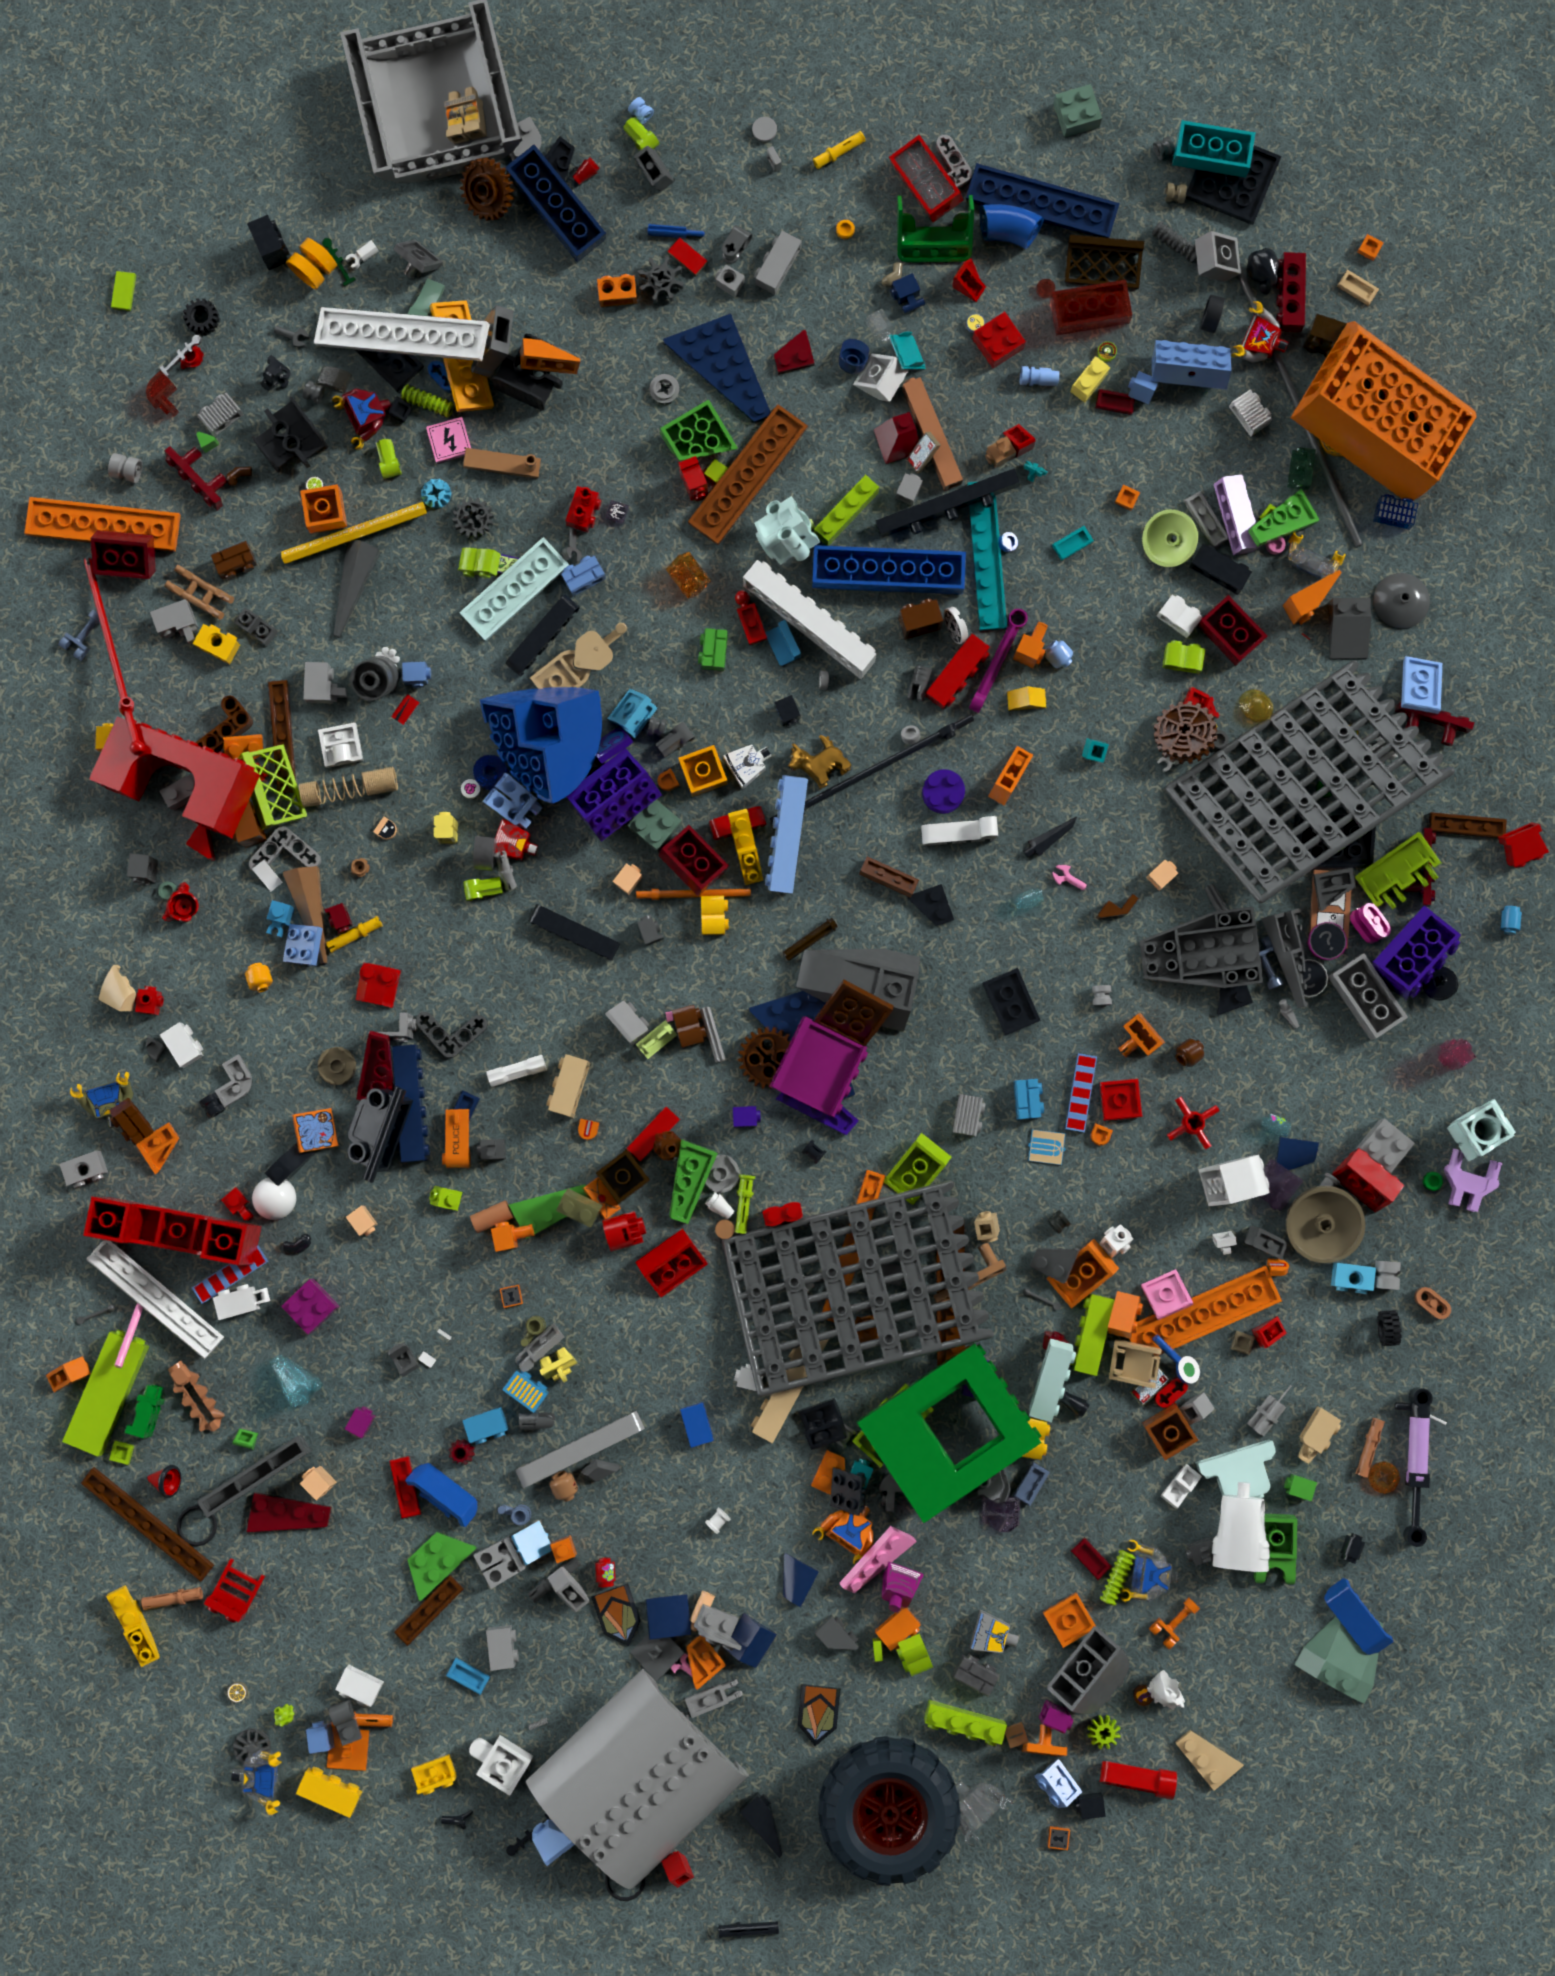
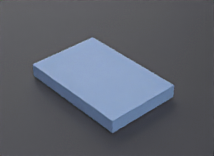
M1405 656L1403 659L1401 707L1439 714L1441 711L1442 663Z

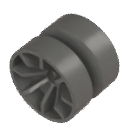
M373 656L358 663L353 668L350 677L351 686L359 697L370 701L377 700L391 693L397 687L399 682L398 668L392 660L385 656Z

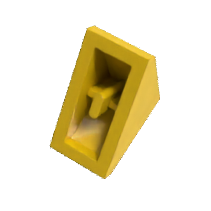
M1027 686L1007 691L1008 711L1046 708L1045 689Z

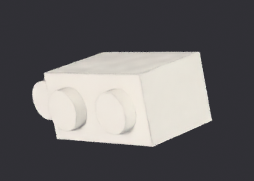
M246 1284L236 1287L237 1291L231 1293L229 1289L218 1292V1296L213 1297L218 1320L259 1310V1304L270 1301L268 1289L264 1288L255 1291L254 1287H249ZM260 1293L261 1301H258L256 1294Z

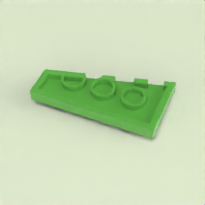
M1301 488L1269 515L1252 526L1248 532L1258 547L1317 524L1319 518Z
M681 1139L669 1212L671 1219L686 1224L689 1223L718 1154L716 1151Z
M586 1184L569 1188L588 1198L582 1189ZM567 1189L509 1204L508 1206L519 1226L532 1224L535 1235L567 1217L556 1211Z

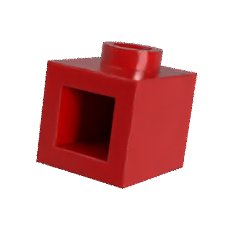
M679 1851L670 1853L666 1859L661 1861L669 1882L677 1888L694 1878L686 1856Z

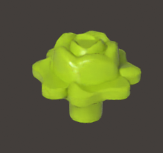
M285 1704L281 1708H275L274 1719L276 1726L283 1727L292 1722L294 1716L292 1705Z

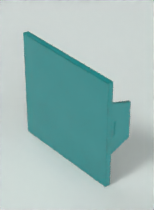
M903 332L899 335L889 334V339L902 369H926L916 341L911 335L913 332Z

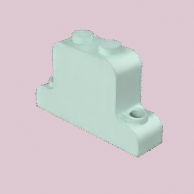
M1268 1439L1195 1463L1198 1472L1204 1475L1205 1479L1217 1478L1222 1496L1237 1495L1238 1482L1250 1483L1249 1497L1262 1498L1264 1493H1267L1270 1489L1264 1461L1272 1459L1275 1454V1446L1273 1441Z

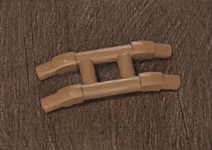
M177 564L174 571L191 581L190 585L185 591L167 580L164 587L206 613L220 620L223 619L224 613L210 606L209 603L214 595L230 604L233 603L234 597ZM198 586L207 591L202 601L193 596Z

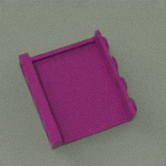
M802 1017L769 1087L820 1112L835 1117L843 1107V1104H841L843 1098L847 1097L850 1093L851 1087L849 1085L852 1079L855 1080L859 1074V1069L857 1068L860 1062L863 1063L867 1057V1047L813 1022L808 1017Z

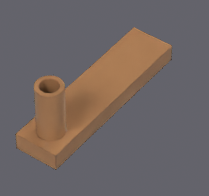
M466 448L463 468L539 478L541 459L536 458L533 454L520 456Z
M985 1243L978 1248L988 1267L977 1272L979 1280L968 1287V1290L1007 1271L1003 1260H997L989 1243ZM948 1289L933 1296L936 1303L950 1300Z

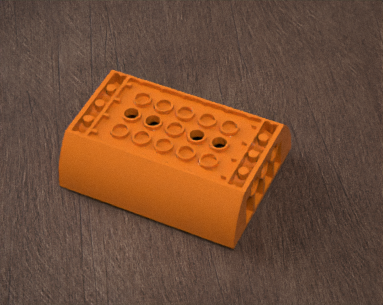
M1352 321L1346 324L1290 418L1402 500L1409 503L1422 496L1439 481L1476 419V412L1364 327ZM1365 379L1369 380L1371 384L1370 389L1364 387ZM1380 390L1385 393L1384 400H1381L1378 396ZM1409 412H1412L1415 415L1414 422H1411L1409 420ZM1424 423H1427L1430 427L1428 433L1423 430Z

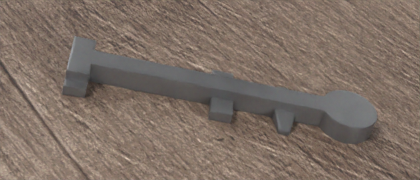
M194 335L192 341L189 344L185 342L186 347L182 351L179 349L177 351L178 355L166 367L163 365L160 367L166 377L170 375L169 371L181 359L184 360L186 358L185 355L189 351L192 352V348L195 345L202 343L201 336Z

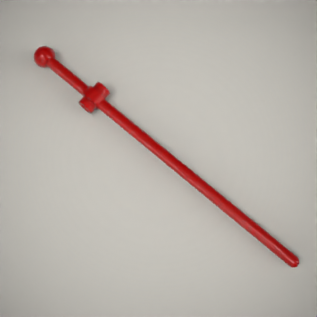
M88 557L90 565H87L86 558L84 559V564L120 696L119 711L126 718L132 741L130 751L134 755H141L145 751V745L139 740L132 714L134 702L128 697L98 583L95 574H93L92 561Z

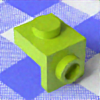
M434 1186L429 1196L430 1204L458 1211L462 1192Z

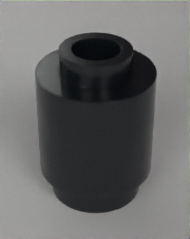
M1351 1533V1536L1346 1535L1340 1552L1342 1553L1341 1559L1356 1564L1366 1543L1362 1541V1536Z

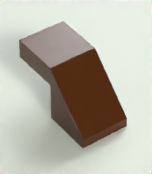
M1132 894L1122 908H1119L1109 900L1096 918L1101 920L1126 916L1139 898Z

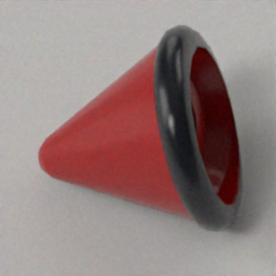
M169 1465L162 1470L150 1474L147 1480L163 1497L171 1498L180 1489L182 1475L177 1466Z

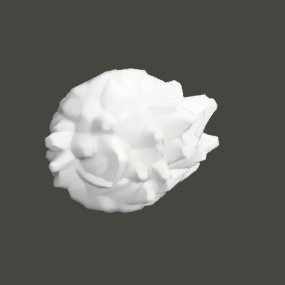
M1164 1670L1157 1673L1152 1681H1150L1149 1687H1147L1148 1692L1151 1693V1698H1154V1702H1159L1163 1707L1167 1706L1172 1710L1176 1706L1184 1708L1185 1700L1178 1688L1179 1682L1176 1679H1171Z

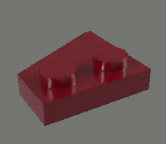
M806 329L802 330L774 354L778 374L815 365Z

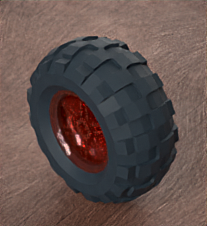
M883 1736L874 1737L873 1740L864 1743L859 1742L850 1747L847 1753L841 1758L838 1757L833 1763L825 1781L822 1783L819 1794L818 1814L823 1840L826 1842L831 1855L837 1863L843 1865L850 1871L851 1875L862 1881L866 1879L881 1886H891L894 1883H904L905 1885L915 1882L918 1877L927 1872L930 1874L940 1865L944 1856L950 1853L956 1841L955 1837L957 1829L960 1827L961 1812L954 1780L938 1756L928 1748L925 1749L916 1744L915 1741L903 1737L896 1739ZM877 1790H881L883 1792V1794L879 1797L875 1795ZM901 1790L903 1795L898 1797L895 1795V1792ZM867 1808L873 1810L871 1815L865 1813ZM909 1808L913 1809V1813L911 1815H908L905 1812ZM889 1809L892 1810L891 1817L887 1816V1810ZM897 1825L903 1828L901 1833L895 1830ZM882 1826L883 1831L881 1833H877L876 1828Z

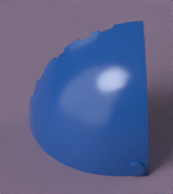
M549 687L508 692L480 699L485 723H489L492 732L489 736L499 748L496 750L503 763H508L512 769L510 771L512 776L518 782L522 781L527 791H533L537 794V798L553 804L568 796L580 785L590 771L600 745L602 712L599 690L577 687Z

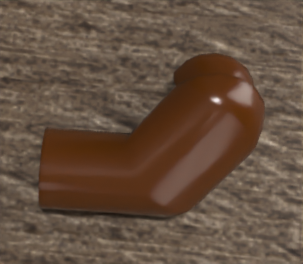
M245 466L232 469L226 475L228 485H236L238 483L237 478L240 476H252V467Z

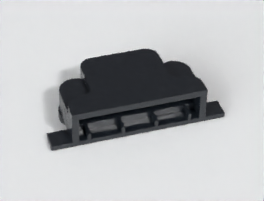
M395 1086L394 1091L380 1088L370 1090L367 1098L362 1099L357 1104L356 1113L349 1126L348 1137L353 1143L348 1147V1157L352 1162L361 1163L366 1166L363 1179L370 1183L374 1182L377 1172L389 1170L413 1103L412 1099L404 1097L406 1090L399 1086Z

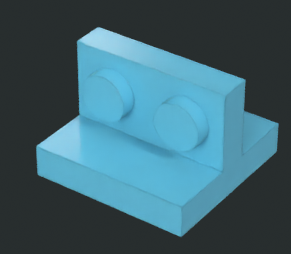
M629 689L607 719L620 726L633 738H636L657 710V707L651 703L652 700L648 696Z

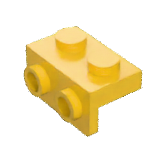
M450 1754L411 1768L417 1786V1794L423 1793V1795H428L435 1791L434 1788L440 1786L442 1789L453 1785V1781L457 1778Z

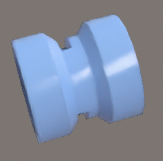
M637 97L628 108V112L631 115H635L641 124H645L654 113L650 106L645 105V101L641 97Z

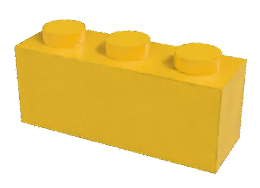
M312 1767V1769L308 1768L305 1771L296 1794L350 1818L363 1791L359 1790V1786L353 1783H348L347 1785L341 1782V1778L338 1776L330 1775L329 1777L323 1774V1770L320 1768Z

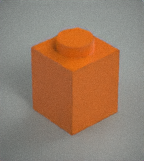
M571 1535L553 1541L550 1544L556 1563L577 1555Z

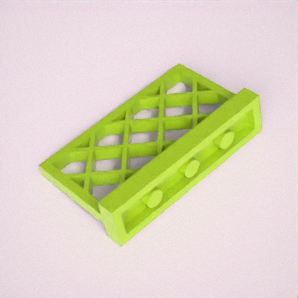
M284 744L240 754L237 759L254 767V772L259 775L263 772L272 777L268 785L261 782L259 777L251 795L261 830L307 817L305 807L301 803L299 789ZM280 750L282 756L280 763L270 758L272 752ZM259 755L266 759L262 767L255 764L254 756ZM268 761L278 766L274 774L264 769ZM280 768L287 771L288 777L286 781L276 776ZM274 779L284 784L280 792L270 787ZM286 786L293 789L294 795L292 799L282 794ZM268 790L278 795L274 803L266 798ZM280 797L290 802L286 810L276 805ZM294 804L299 807L301 814L294 815L288 812V810ZM274 808L284 813L281 819L274 821L272 816Z

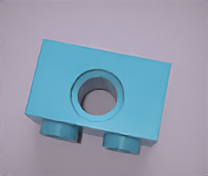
M1333 1262L1331 1286H1336V1290L1348 1292V1288L1356 1289L1355 1293L1367 1294L1368 1290L1374 1291L1376 1268ZM1352 1273L1357 1276V1281L1354 1284L1349 1281V1276Z

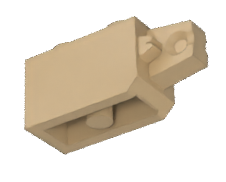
M1317 1406L1299 1436L1300 1442L1303 1444L1297 1457L1309 1464L1318 1453L1325 1452L1330 1446V1438L1339 1431L1341 1420Z

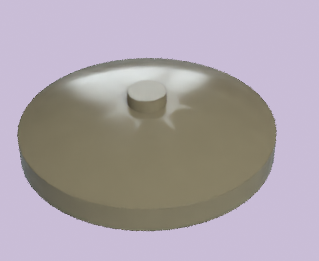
M1319 1186L1303 1192L1293 1201L1286 1216V1232L1294 1249L1306 1259L1318 1263H1333L1345 1259L1358 1248L1365 1233V1217L1358 1202L1348 1192L1337 1187Z

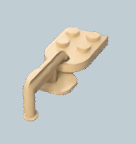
M618 623L616 629L603 639L595 631L586 632L577 639L575 650H567L560 653L531 676L530 679L538 689L549 687L580 688L588 680L591 669L601 670L612 661L613 652L608 646L627 631V626L624 623Z

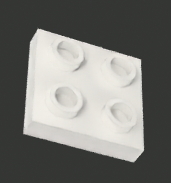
M356 723L318 730L326 768L364 761Z

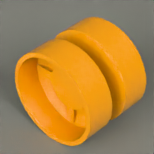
M307 237L299 246V250L304 257L294 252L286 261V264L298 278L311 288L317 290L325 280L320 271L330 275L337 267V263L322 245Z

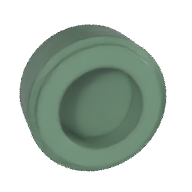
M169 881L163 882L158 888V895L163 900L168 901L171 894L177 891V886Z

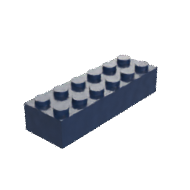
M535 144L505 167L506 174H510L509 179L577 263L606 240V232Z

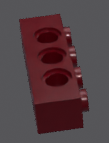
M1284 252L1281 259H1278V271H1281V277L1277 279V289H1280V295H1277L1276 306L1279 307L1276 321L1279 323L1281 331L1302 332L1305 326L1306 253ZM1293 270L1296 273V276H1289L1287 274V271ZM1287 290H1292L1294 295H1290ZM1286 308H1292L1294 313L1288 312Z

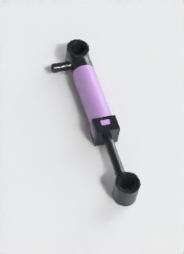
M1416 1387L1409 1393L1410 1403L1395 1402L1394 1408L1395 1410L1410 1411L1408 1471L1405 1473V1485L1413 1487L1411 1525L1405 1528L1403 1537L1408 1544L1421 1547L1427 1541V1534L1419 1526L1421 1488H1429L1430 1483L1428 1450L1430 1405L1433 1401V1396L1429 1390ZM1422 1392L1424 1394V1400L1421 1403H1419L1417 1401V1395ZM1418 1531L1419 1536L1417 1540L1412 1541V1533Z

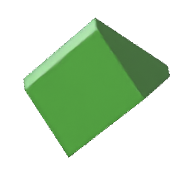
M197 432L196 435L205 453L219 445L214 436Z
M239 1428L233 1440V1445L254 1450L258 1433Z

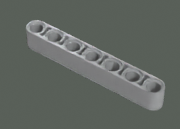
M634 1411L630 1415H626L611 1424L597 1429L593 1433L591 1432L558 1450L544 1455L540 1459L538 1458L516 1469L515 1472L523 1488L528 1487L642 1431L645 1427L637 1411Z

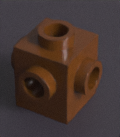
M665 1131L655 1134L654 1151L661 1159L669 1161L679 1156L681 1139L674 1132Z

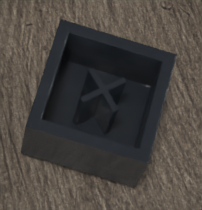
M265 215L247 223L268 270L286 264L287 256L290 253L275 220L271 221L269 216Z

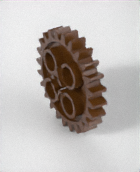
M768 1026L765 1027L764 1032L761 1028H758V1034L752 1031V1038L745 1037L748 1043H741L744 1050L738 1051L739 1054L743 1055L742 1058L738 1059V1061L743 1062L739 1069L745 1068L746 1070L743 1076L749 1074L748 1082L754 1079V1086L762 1083V1089L767 1084L770 1086L774 1075L771 1077L766 1074V1068L771 1066L776 1073L778 1067L774 1062L780 1065L781 1061L778 1059L779 1052L785 1053L791 1042L788 1040L790 1034L783 1036L784 1030L782 1029L777 1033L776 1027H773L771 1032ZM766 1039L772 1041L773 1046L771 1049L764 1047ZM756 1046H759L760 1049H761L765 1054H763L762 1052L758 1051V1050L756 1049ZM754 1053L760 1056L758 1064L753 1063L751 1060V1056ZM772 1054L773 1056L771 1057V1059L773 1061L767 1062L766 1055Z

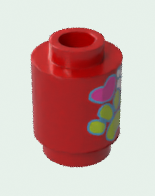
M610 1557L599 1558V1562L595 1563L598 1587L614 1586V1581H616L615 1561H611Z

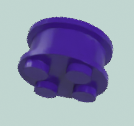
M947 769L931 773L925 780L922 789V797L926 806L940 814L956 810L962 803L965 795V785L962 778L957 773Z

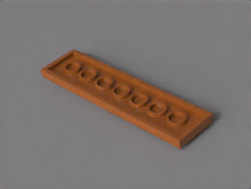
M777 404L689 519L688 524L719 545L807 430L808 425Z

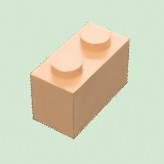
M319 1466L317 1468L312 1467L302 1476L304 1480L300 1485L315 1500H318L337 1482L322 1466Z

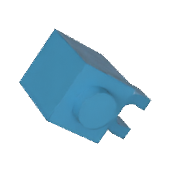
M272 900L266 918L272 921V924L268 927L266 933L272 935V930L277 928V936L282 938V926H289L294 907Z

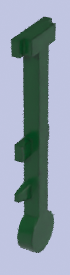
M323 239V246L329 249L330 255L333 256L347 280L343 282L344 286L356 281L355 277L349 278L341 264L344 260L342 257L338 258L335 254L338 249L331 247V239Z

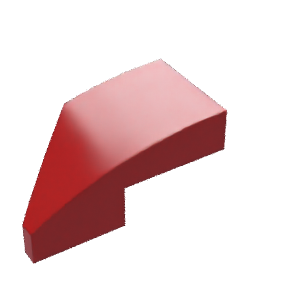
M1190 687L1183 704H1187L1188 701H1192V705L1199 703L1202 709L1205 707L1209 709L1208 714H1213L1216 719L1219 718V713L1216 712L1213 704V697H1209L1208 694Z

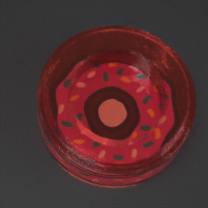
M1050 279L1040 280L1036 287L1038 296L1044 299L1052 297L1055 292L1054 282Z

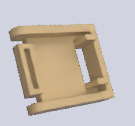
M1116 1339L1109 1379L1156 1388V1383L1149 1380H1157L1161 1357L1154 1355V1353L1161 1354L1162 1349ZM1118 1352L1125 1353L1123 1370L1116 1368Z

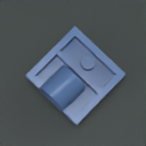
M289 924L283 962L316 966L323 928Z

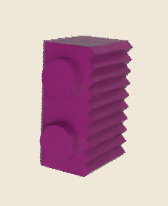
M1045 1700L1039 1715L1042 1725L1065 1734L1066 1730H1070L1073 1724L1070 1713L1066 1707L1063 1708L1059 1704L1056 1705L1052 1701Z

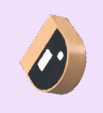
M383 817L373 832L381 838L388 840L396 835L397 828L391 820Z

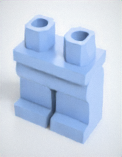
M504 773L495 787L508 796L510 800L493 788L482 802L512 824L526 829L531 821L524 815L528 810L537 815L541 811L542 806L536 801V797L509 774Z

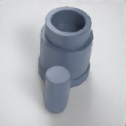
M522 1504L517 1505L515 1508L501 1505L498 1508L499 1514L511 1515L513 1523L519 1526L525 1525L530 1520L532 1514L530 1508Z

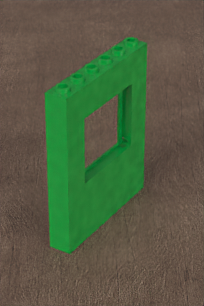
M971 1343L856 1421L923 1523L1041 1444L1039 1440L1041 1434L1036 1427L1031 1428L1028 1423L1030 1421L1029 1416L1024 1410H1019L1017 1407L1019 1401L1013 1393L1009 1395L1006 1390L1008 1387L1007 1383L1002 1377H997L995 1365L991 1360L987 1362L984 1357L986 1352L980 1344ZM966 1384L999 1435L954 1465L921 1413Z

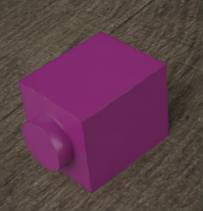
M357 1407L348 1421L345 1430L363 1438L376 1416L372 1414L373 1411L368 1407Z

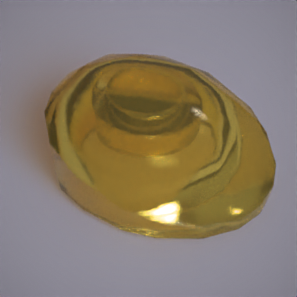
M1251 689L1244 692L1240 697V709L1251 721L1262 722L1271 717L1273 703L1264 692Z

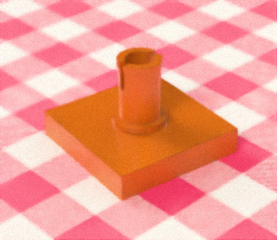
M1040 1724L1039 1743L1023 1744L1022 1752L1063 1757L1067 1756V1747L1053 1746L1051 1744L1052 1728Z

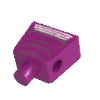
M888 1562L883 1572L882 1599L890 1602L889 1610L899 1612L901 1606L905 1608L909 1606L923 1578V1573Z

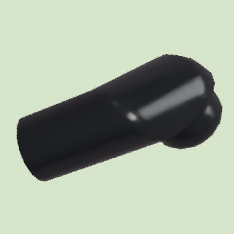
M303 1234L295 1243L285 1241L283 1250L302 1253L310 1246L311 1236Z

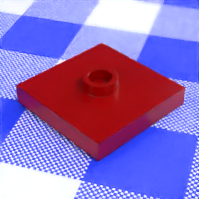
M1138 1079L1099 1082L1103 1121L1142 1117Z

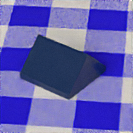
M744 1613L731 1636L742 1646L741 1650L735 1648L733 1651L726 1650L740 1662L756 1668L777 1634Z

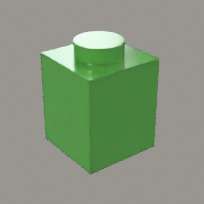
M1291 1474L1290 1477L1286 1478L1284 1488H1286L1285 1492L1290 1495L1312 1501L1317 1482Z

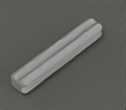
M704 1007L700 1009L714 1059L716 1063L725 1060L712 1012L710 1007Z

